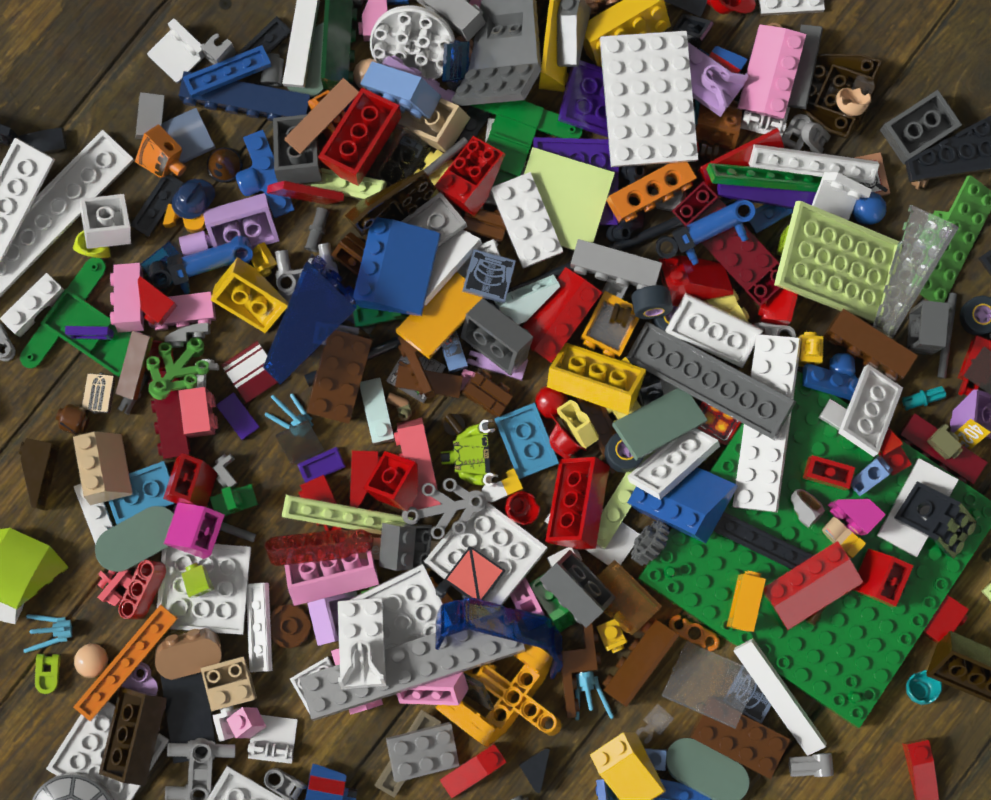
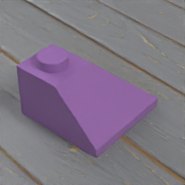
M973 390L953 410L950 421L953 433L970 418L991 432L990 393ZM991 433L988 434L985 438L991 439Z

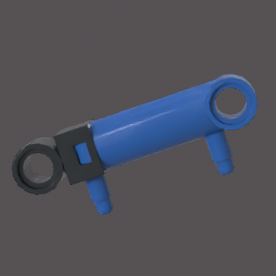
M746 199L737 200L727 207L672 231L673 237L661 236L656 241V251L659 256L668 259L675 256L679 248L681 253L686 252L692 264L696 265L699 261L693 247L733 227H735L738 236L743 242L748 240L747 232L742 223L750 221L754 217L755 206ZM744 204L748 205L749 213L746 216H740L738 208ZM665 241L672 243V250L667 253L662 252L660 248L661 244Z
M236 236L229 243L183 257L181 253L167 257V263L161 260L155 261L149 267L150 283L156 289H165L173 280L174 285L180 284L184 294H189V277L224 266H231L237 257L246 263L250 262L253 257L251 242L245 236ZM240 248L246 249L243 252H237V250ZM158 273H164V274H165V275H163V276H161V277L156 276V274H158Z

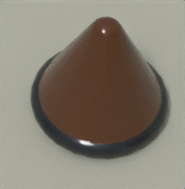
M218 148L207 159V171L218 182L227 183L235 180L236 174L243 169L241 156L231 148Z

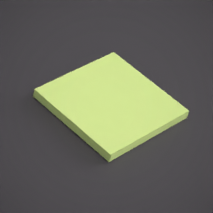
M532 147L524 174L531 172L561 247L575 251L578 239L593 243L615 172Z

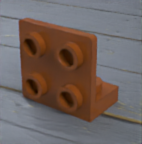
M733 100L721 117L700 103L696 125L697 142L702 143V140H704L708 144L719 143V147L734 150L740 133L743 110L737 108L739 102Z

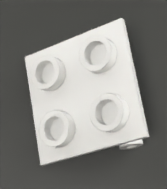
M787 107L785 117L778 120L745 111L740 128L761 134H766L778 128L782 138L790 107Z
M261 715L267 727L250 739L248 758L292 764L298 719Z

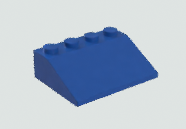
M377 217L369 228L353 295L355 303L360 308L422 316L441 234L397 220Z
M696 467L661 500L636 486L627 503L638 512L657 521L659 520L665 525L706 544L738 485Z

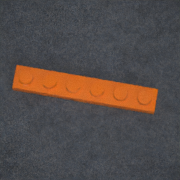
M160 604L73 708L87 720L92 721L178 618Z

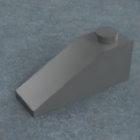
M585 0L560 1L557 14V65L559 67H575L579 65L591 8Z

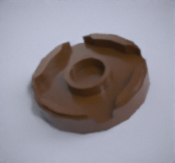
M287 604L279 606L270 615L271 639L275 644L285 648L300 646L307 640L311 631V622L304 609L297 605Z

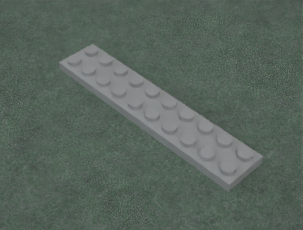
M510 608L385 649L386 686L341 689L338 682L340 664L299 677L311 719L315 721L525 652V647L512 609Z

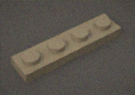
M421 709L408 732L439 725L441 721ZM389 761L375 786L395 798L405 780L400 782L394 781Z

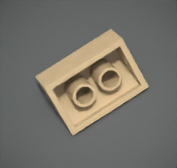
M94 431L73 437L83 496L90 505L133 495L121 434Z

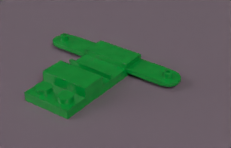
M523 100L469 105L496 115L486 143L504 152L505 156L492 187L521 175L536 130L559 138L579 139L582 134L581 128L558 121L559 114Z
M94 257L88 259L68 288L63 291L41 322V326L23 349L20 361L24 367L33 369L39 366L58 338L61 337L120 378L131 332L118 333L115 325L111 324L109 317L85 302L106 271V265L102 259ZM65 326L109 327L114 331V338L112 340L71 339L65 334Z

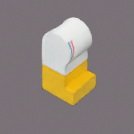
M515 469L506 472L508 478L492 483L497 484V487L484 485L482 493L485 495L487 502H496L514 492L523 490Z

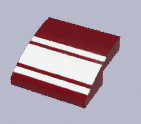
M258 341L221 364L246 403L283 379Z

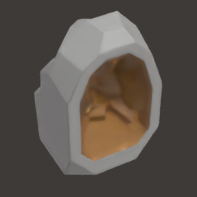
M802 489L795 490L791 495V502L794 505L796 514L799 516V521L807 528H810L825 512L823 505L813 495Z

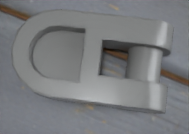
M803 114L794 116L782 137L784 147L800 151L804 144L801 135L802 128L808 122H811L808 116ZM791 134L799 137L797 143L789 139Z
M808 122L801 131L802 139L810 147V151L822 154L824 151L823 146L825 142L829 141L831 135L820 124Z

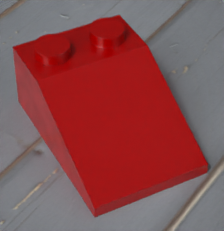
M682 255L668 259H659V262L662 263L660 269L661 281L663 286L668 287L673 306L680 304L685 293L700 300L733 295L734 292L726 269L719 262L698 259L699 263L693 265L687 256Z

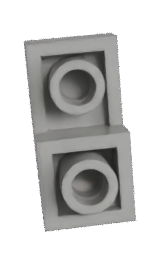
M199 323L180 328L167 335L165 342L169 343L172 348L184 347V344H187L189 341V335H192V338H205V334H211L210 325L208 323Z

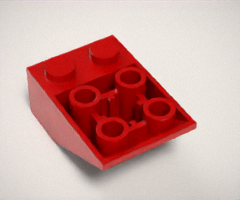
M473 136L434 186L449 202L475 216L489 197L505 153Z

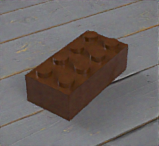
M844 308L835 316L823 335L829 345L835 348L839 346L845 350L844 353L852 355L854 359L858 358L861 360L864 367L868 364L895 383L905 377L918 356Z
M329 326L307 404V413L349 424L372 343L371 337Z
M709 697L689 735L690 738L769 779L772 778L790 741L789 738Z

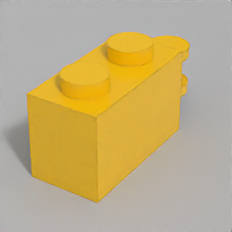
M804 332V335H799L798 338L801 339L798 367H803L807 363L815 366L822 363L823 336H817L816 332Z

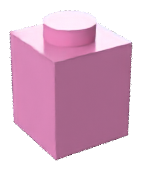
M242 707L226 719L236 738L251 739L267 727L257 708Z

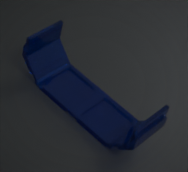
M465 597L461 601L455 600L443 604L437 612L436 650H439L445 637L469 629L547 649L549 655L553 657L550 665V678L552 679L563 667L562 636L556 626H552L551 619L546 616L520 609L513 610L500 604L473 597Z

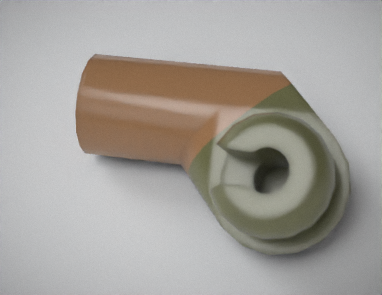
M390 392L386 402L396 406L400 420H409L412 416L409 401Z

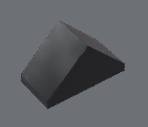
M683 13L672 31H687L688 42L699 49L711 32L714 23L710 20Z
M543 748L519 764L536 793L541 792L550 751L549 748Z

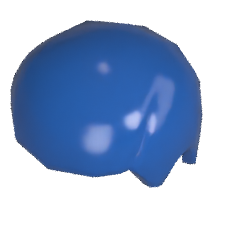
M871 192L869 198L860 197L852 210L853 218L859 224L865 226L879 223L886 214L885 200L880 194Z

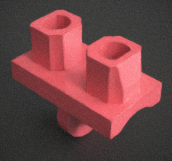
M128 569L118 572L113 579L112 577L116 572L109 570L106 574L100 571L98 575L102 580L97 585L103 589L107 583L109 584L97 598L102 602H108L117 607L123 596L116 590L120 585L126 589L128 588L133 577L130 574L132 571Z

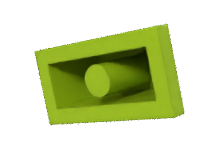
M194 563L185 567L186 572L181 573L189 598H196L215 590L205 565L199 566L198 563Z

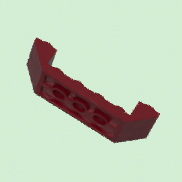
M703 181L672 212L687 226L727 206ZM744 224L743 226L748 240L744 242L738 236L735 227L701 242L759 306L781 288L774 285L780 263Z

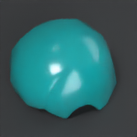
M927 670L914 673L906 683L907 695L913 702L920 705L934 702L942 691V682L926 675Z

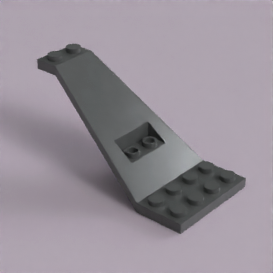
M481 0L480 9L483 11L482 16L486 24L475 34L469 70L451 101L458 106L525 100L542 70L536 0Z

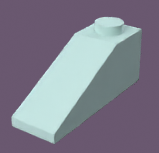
M551 275L507 293L505 303L494 302L500 312L511 317L516 324L520 325L527 321L560 285L555 276Z
M376 378L361 382L360 389L373 445L395 441L381 379Z

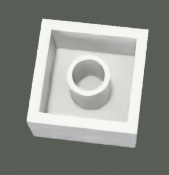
M124 194L80 199L81 217L87 249L131 244L130 224Z

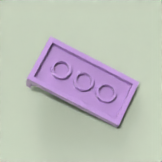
M688 43L692 96L721 117L744 86L749 76L747 73L743 75L730 72Z

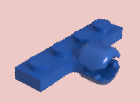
M264 130L243 137L252 159V166L236 174V181L242 194L250 196L258 192H264L274 218L295 211L291 198L267 193V186L278 181L274 171V155Z
M847 353L835 354L829 359V370L809 363L803 366V386L844 399H852L859 381L855 375V359L852 355Z

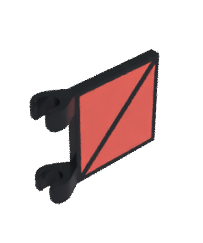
M469 546L446 578L438 585L435 592L438 597L443 598L451 586L472 600L464 609V615L472 618L506 570L472 546Z

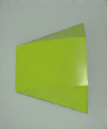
M12 528L0 529V602L18 609L36 595L37 591L44 585L51 583L53 578L59 573L66 571L68 566L49 545Z

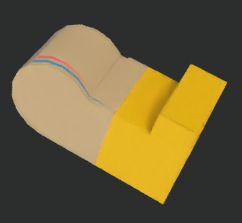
M835 517L822 529V532L832 543L836 541L840 543L850 559L866 544Z

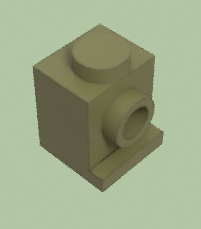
M947 424L942 425L926 441L945 460L950 457L956 458L963 450L961 448L962 445L958 442L960 440L958 436L952 431L948 432L946 430L949 427Z

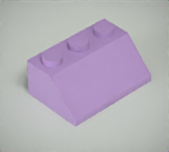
M265 193L207 209L203 213L213 247L229 243L236 236L247 237L251 242L252 249L263 242L268 245L279 241ZM240 248L237 250V252H243L246 249Z

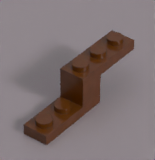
M401 336L398 337L401 343L398 348L402 356H407L410 362L407 364V368L412 376L415 375L418 380L415 383L420 395L424 394L428 400L435 397L436 394L419 359L424 355Z
M592 623L587 628L583 626L585 649L559 651L567 718L576 717V712H580L579 700L574 699L573 690H577L576 676L572 677L571 673L598 670L597 665H601L600 652H595V643H598L597 630H593Z

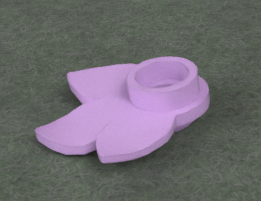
M143 662L140 663L121 686L155 695L158 691V685L151 676L150 667ZM139 669H142L144 671L143 677L137 676V671Z

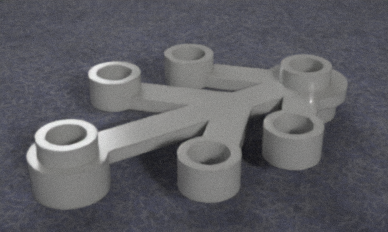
M447 478L443 481V488L446 491H453L463 498V500L453 501L436 490L433 484L425 483L421 488L422 493L425 496H431L442 504L418 510L415 507H410L408 512L403 510L402 519L405 523L412 525L416 524L420 518L444 513L438 524L431 529V536L435 539H441L445 533L444 529L455 512L465 508L459 521L454 522L452 525L454 533L463 534L466 530L465 525L472 514L482 511L486 506V497L477 490L468 492L457 485L454 479ZM449 480L454 484L451 489L446 487V482ZM427 485L432 487V492L429 494L424 491ZM474 497L479 499V504L476 506L472 504ZM409 512L415 513L413 520L408 519ZM460 523L463 529L457 532L455 526ZM437 528L441 530V535L438 537L434 535V530Z

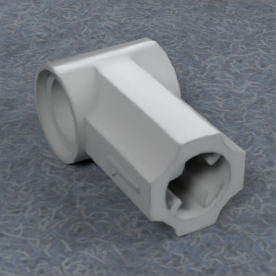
M832 753L789 757L790 776H834Z

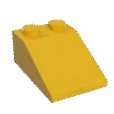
M238 257L215 284L210 299L264 333L268 331L289 305L254 267Z
M623 732L590 754L600 776L619 800H653L666 792L636 732Z

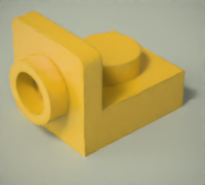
M617 618L596 626L606 651L612 650V653H615L625 648L623 644L627 643V640Z

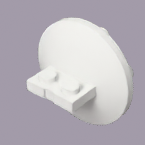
M400 6L385 12L376 21L370 36V49L374 60L382 64L386 57L396 56L403 61V65L408 68L414 67L422 73L421 76L434 80L443 74L444 44L456 43L454 34L447 22L435 12L419 6ZM451 46L449 53H454L456 49ZM449 54L448 69L452 64V54Z

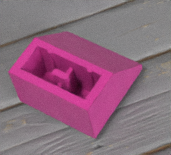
M838 499L828 504L831 508L830 513L838 520L842 519L846 522L847 529H850L855 535L858 534L859 536L868 534L886 515L870 499Z
M177 503L163 544L206 559L212 554L225 514L203 506Z

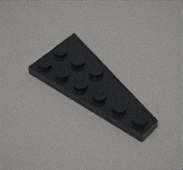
M991 116L908 159L905 165L909 182L991 170Z

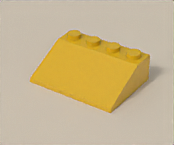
M549 0L539 89L564 92L569 73L567 72V67H559L557 65V14L561 0Z

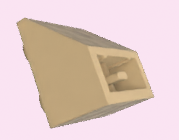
M244 656L200 668L211 711L252 701L257 698Z

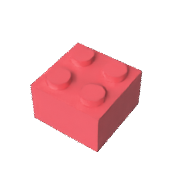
M206 387L179 390L184 434L189 438L215 435V429H218V420L212 410L213 407H216L214 394Z

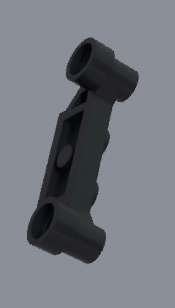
M643 165L622 166L620 174L624 180H630V185L645 177V168ZM648 187L647 190H648V193L650 194V192H651V187ZM629 197L630 204L634 206L639 205L637 198ZM642 210L636 213L637 217L627 223L623 220L619 225H610L606 231L608 240L620 242L623 239L630 238L635 230L643 228L646 212Z

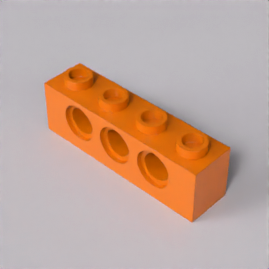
M688 162L669 163L609 195L606 201L618 222L620 223L625 220L627 223L637 217L636 213L642 210L648 212L655 208V203L660 200L666 202L675 197L673 193L679 190L683 193L692 188V183L696 180V176ZM666 178H674L676 185H669ZM654 187L657 190V195H650L647 188ZM629 197L637 198L639 205L634 206L630 204Z

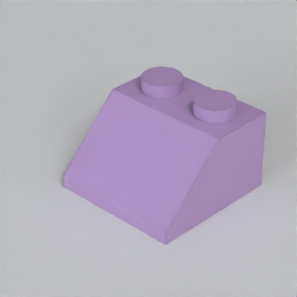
M356 591L307 603L318 646L339 641L338 601H348L356 597Z

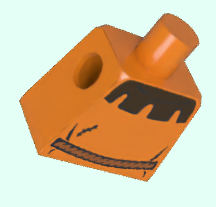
M159 124L144 133L135 160L137 164L160 178L167 176L171 172L179 177L186 170V166L179 161L182 147Z

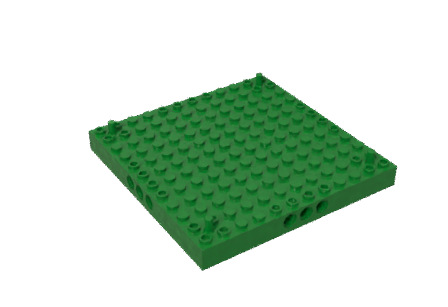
M797 371L793 397L796 403L791 412L778 513L734 508V494L724 512L814 556L833 544L822 532L825 525L834 517L830 513L831 508L828 504L838 499H870L886 515L868 534L862 536L856 534L866 544L850 560L858 572L869 548L913 565L897 606L890 607L852 590L825 607L821 619L815 626L803 621L792 629L787 630L764 593H762L754 632L727 627L738 575L744 574L745 571L761 573L760 578L766 579L765 587L791 569L715 532H712L705 544L672 527L669 530L670 533L666 536L668 537L666 547L662 549L656 559L653 561L649 560L637 579L736 647L753 638L780 677L852 726L860 728L990 530L991 500L958 479L949 497L961 502L977 523L974 532L965 540L962 551L954 559L947 556L934 540L929 537L926 539L917 557L878 537V532L919 458L953 477L955 476L902 441L903 445L901 447L912 465L893 476L888 475L861 496L851 486L848 490H841L803 479L808 457L812 455L855 467L853 477L879 455L877 454L873 457L838 433L839 430L818 418L830 399L848 409L849 405L835 395L803 386V374ZM743 423L740 424L709 471L736 484L744 429ZM797 489L805 490L813 495L823 505L825 510L823 515L810 528H807L799 521V515L795 512L794 505L791 502V495ZM840 519V521L846 526L847 523Z

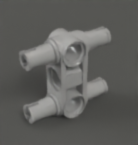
M330 243L318 245L321 262L319 266L299 270L291 269L288 250L275 252L278 271L275 274L278 293L289 303L285 309L286 316L298 314L295 296L298 292L322 288L326 292L328 309L341 307L338 291L341 285L338 265L331 256ZM327 270L335 272V279L332 282L324 280L323 276ZM285 277H290L293 281L289 289H284L281 286V281Z
M205 738L190 740L188 743H168L167 756L187 757L189 759V770L186 787L165 786V800H207L214 789L213 785H211L212 759L215 757L235 758V744H215L212 740ZM204 746L207 748V751L204 754H197L195 752L196 748ZM196 790H202L205 792V794L199 798L193 795V793Z

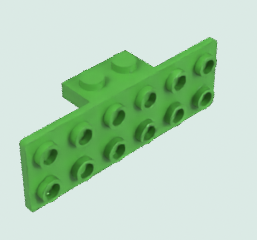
M968 175L949 212L934 211L916 246L919 251L928 254L911 288L928 301L945 302L991 211V190L973 176Z

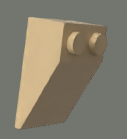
M440 98L430 119L423 116L419 119L405 111L401 113V119L396 126L426 144L446 152L455 144L470 117L460 106Z

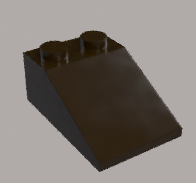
M26 438L25 442H22L20 445L19 455H21V464L32 508L45 510L60 447L52 443Z

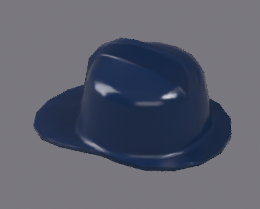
M202 179L188 180L175 193L172 199V208L179 217L184 219L197 218L213 202L215 190L210 183Z

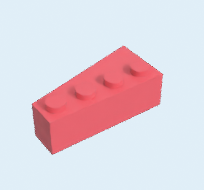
M422 418L397 423L398 432L394 433L396 446L401 445L402 453L398 455L418 464V494L410 507H415L418 510L441 505L439 501L431 496H425L421 491L425 483L433 484L435 489L438 490ZM430 485L424 488L425 493L429 494L432 492Z

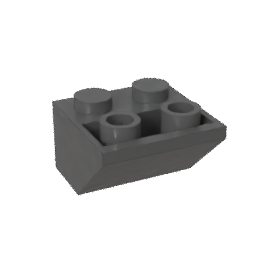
M405 522L382 523L379 566L399 571L412 570L423 564L425 569H428L429 567L424 563V560L430 554L432 525L417 523L411 525Z

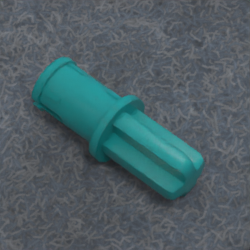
M942 386L926 391L920 390V393L902 397V404L905 406V411L922 405L926 407L928 403L944 399L946 392Z

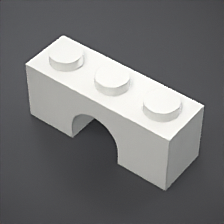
M46 273L0 320L14 334L21 337L35 323V317L47 306L52 307L56 303L64 289Z

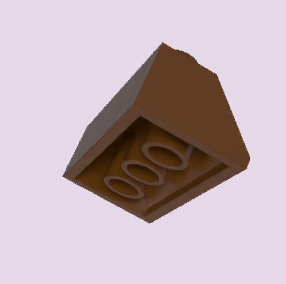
M656 619L653 622L648 621L641 630L644 632L640 640L635 638L628 648L631 652L627 657L622 656L615 665L618 668L614 675L609 674L602 683L605 686L603 691L625 707L628 706L679 637L676 632Z

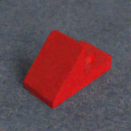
M888 427L878 455H881L893 469L890 474L893 476L912 464L901 447L903 445L902 441Z

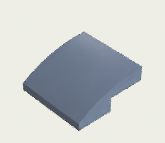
M197 108L161 124V127L182 147V153L179 158L181 163H185L215 149Z

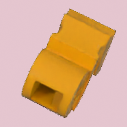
M168 204L163 225L165 228H172L176 226L179 216L174 212L172 204ZM203 214L194 219L183 218L184 226L189 232L197 233L206 228Z

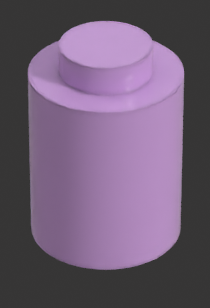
M205 231L179 237L183 256L206 250L213 246L209 234H205Z

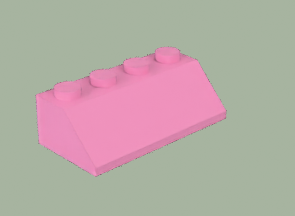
M759 25L747 69L749 77L742 88L738 109L766 117L769 116L777 120L785 117L806 34L786 28Z
M368 536L284 557L287 586L294 606L379 585L377 569ZM362 543L366 545L368 559H359L358 553L353 550L346 551L341 558L337 557V549Z

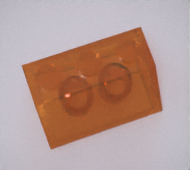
M613 560L597 576L616 596L604 612L608 616L613 617L619 623L620 628L630 635L638 631L662 607L616 560Z

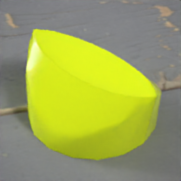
M84 230L76 237L73 249L79 254L94 258L111 257L109 246L87 249Z

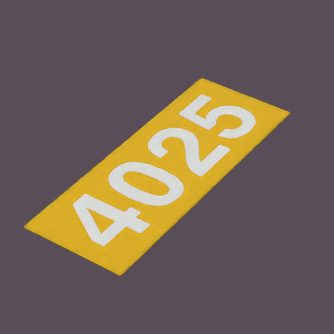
M970 418L954 434L960 439L958 442L971 450L991 432Z

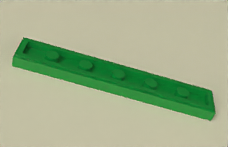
M709 163L706 168L711 182L715 184L817 192L822 180L820 176L749 166Z

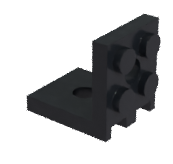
M918 481L894 517L897 522L933 539L941 550L953 559L962 551L965 540L974 532L977 523L961 502ZM930 506L927 514H920L922 507Z

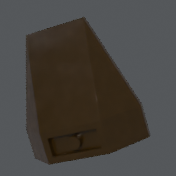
M818 54L807 109L800 110L820 124L826 131L848 139L860 126L866 111L858 116L846 115L839 109L836 103V96L842 88L853 90L861 88L862 94L866 95L869 93L872 99L877 88L882 61L863 54Z
M421 170L361 200L345 216L366 241L369 228L377 217L402 221L425 204L436 188L426 172Z

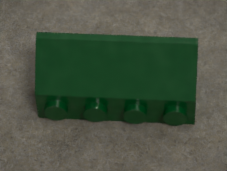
M325 0L321 62L323 89H333L343 78L350 84L354 82V71H350L351 63H355V50H352V42H356V29H353V21H357L358 9L354 8L353 1Z

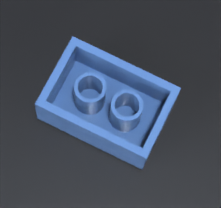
M373 61L360 83L365 89L398 104L401 113L408 111L412 116L419 119L422 116L430 119L441 98V95L422 77Z

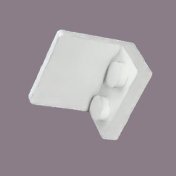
M173 18L168 23L170 31L147 55L176 83H179L182 80L183 71L190 72L205 56L200 48L201 44Z
M824 172L812 206L849 220L856 200H859L860 197L869 198L872 189L838 172Z

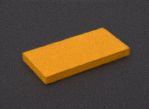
M456 272L431 301L424 305L422 316L409 315L396 329V333L430 359L465 321L466 313L483 297L462 292L465 278Z

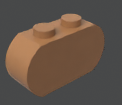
M207 628L192 629L180 635H170L162 639L157 644L155 650L156 669L161 676L170 680L201 672L200 668L220 663L221 660L220 638L214 631Z

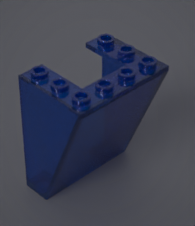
M311 254L307 259L263 365V368L279 384L306 360L357 308L355 305L356 300L353 297L354 289L350 285L346 288L340 282L342 277L335 270L330 272L325 267L326 261L320 255L315 257Z

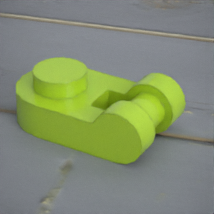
M37 654L35 687L40 693L49 694L57 689L61 661L60 654H53L52 656ZM44 665H51V672H44Z

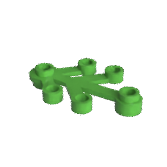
M197 337L191 338L187 342L186 351L175 364L171 357L172 346L167 342L159 345L158 352L162 356L167 372L163 378L159 372V358L151 356L146 361L147 369L150 370L153 379L149 384V392L153 398L158 400L165 399L173 390L196 388L197 377L195 375H205L209 372V363L205 360L198 361L196 366L184 368L192 357H200L204 353V343ZM184 377L182 381L172 382L174 378Z

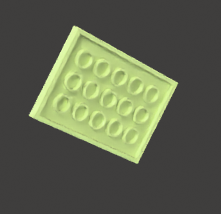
M796 201L774 285L840 311L844 308L856 317L873 324H882L902 242L803 201Z

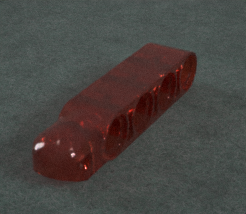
M363 529L331 530L271 537L265 542V549L272 565H291L344 559L351 554L366 553L373 548L374 538Z

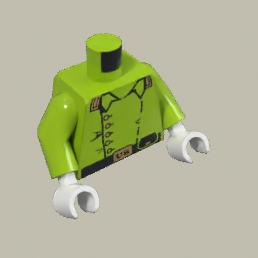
M492 419L483 420L479 424L468 427L457 435L456 440L453 441L454 451L441 452V463L455 464V473H458L461 479L472 485L497 487V484H492L491 480L493 477H498V475L490 473L488 433L495 431V428L488 429V423L492 422Z

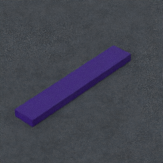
M727 184L717 185V196L737 200L746 199L754 203L794 209L796 201H803L812 205L817 193Z

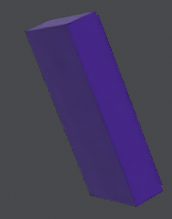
M65 326V334L71 339L112 340L114 338V331L109 327Z
M234 392L216 405L242 441L260 428Z
M337 447L297 464L305 483L346 467Z

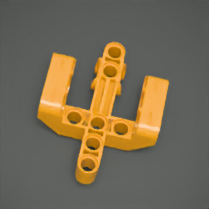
M521 633L520 636L525 652L514 656L525 665L512 682L496 672L497 666L493 663L480 666V670L476 674H473L472 669L464 671L465 678L469 677L473 680L475 687L479 690L484 687L499 698L486 717L482 716L463 700L459 705L436 706L438 711L486 747L504 735L519 714L549 736H554L561 730V721L532 699L546 679L553 657ZM532 676V683L526 686L524 684L525 678ZM519 693L520 698L518 702L512 703V696ZM532 706H536L537 711L535 715L529 716V709ZM506 711V718L503 721H499V714ZM549 719H553V727L551 729H546V721H548Z

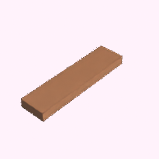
M343 78L284 140L301 155L355 99L358 91Z

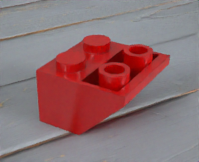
M182 453L175 460L163 499L176 504L185 503L207 508L218 473L203 460Z
M868 548L858 571L863 584L853 590L890 607H896L913 565Z

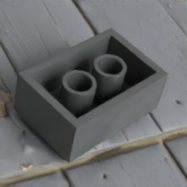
M936 90L885 123L880 131L900 161L905 165L908 159L942 141L957 131L962 124L940 92Z
M308 114L273 118L274 171L278 182L289 181L300 184L322 181L321 160L318 158L321 153L320 135L301 155L284 140Z
M483 298L466 313L461 333L463 340L510 376L527 360L533 336L528 330L521 328L511 317L504 315L494 304L487 302Z
M923 300L910 310L907 336L908 350L916 354L933 355L946 347V344H949L950 331H947V326L952 318V310L949 309V303Z
M571 550L561 557L539 579L543 587L547 591L552 592L560 605L567 608L573 614L574 619L579 624H583L585 628L603 613L616 598Z

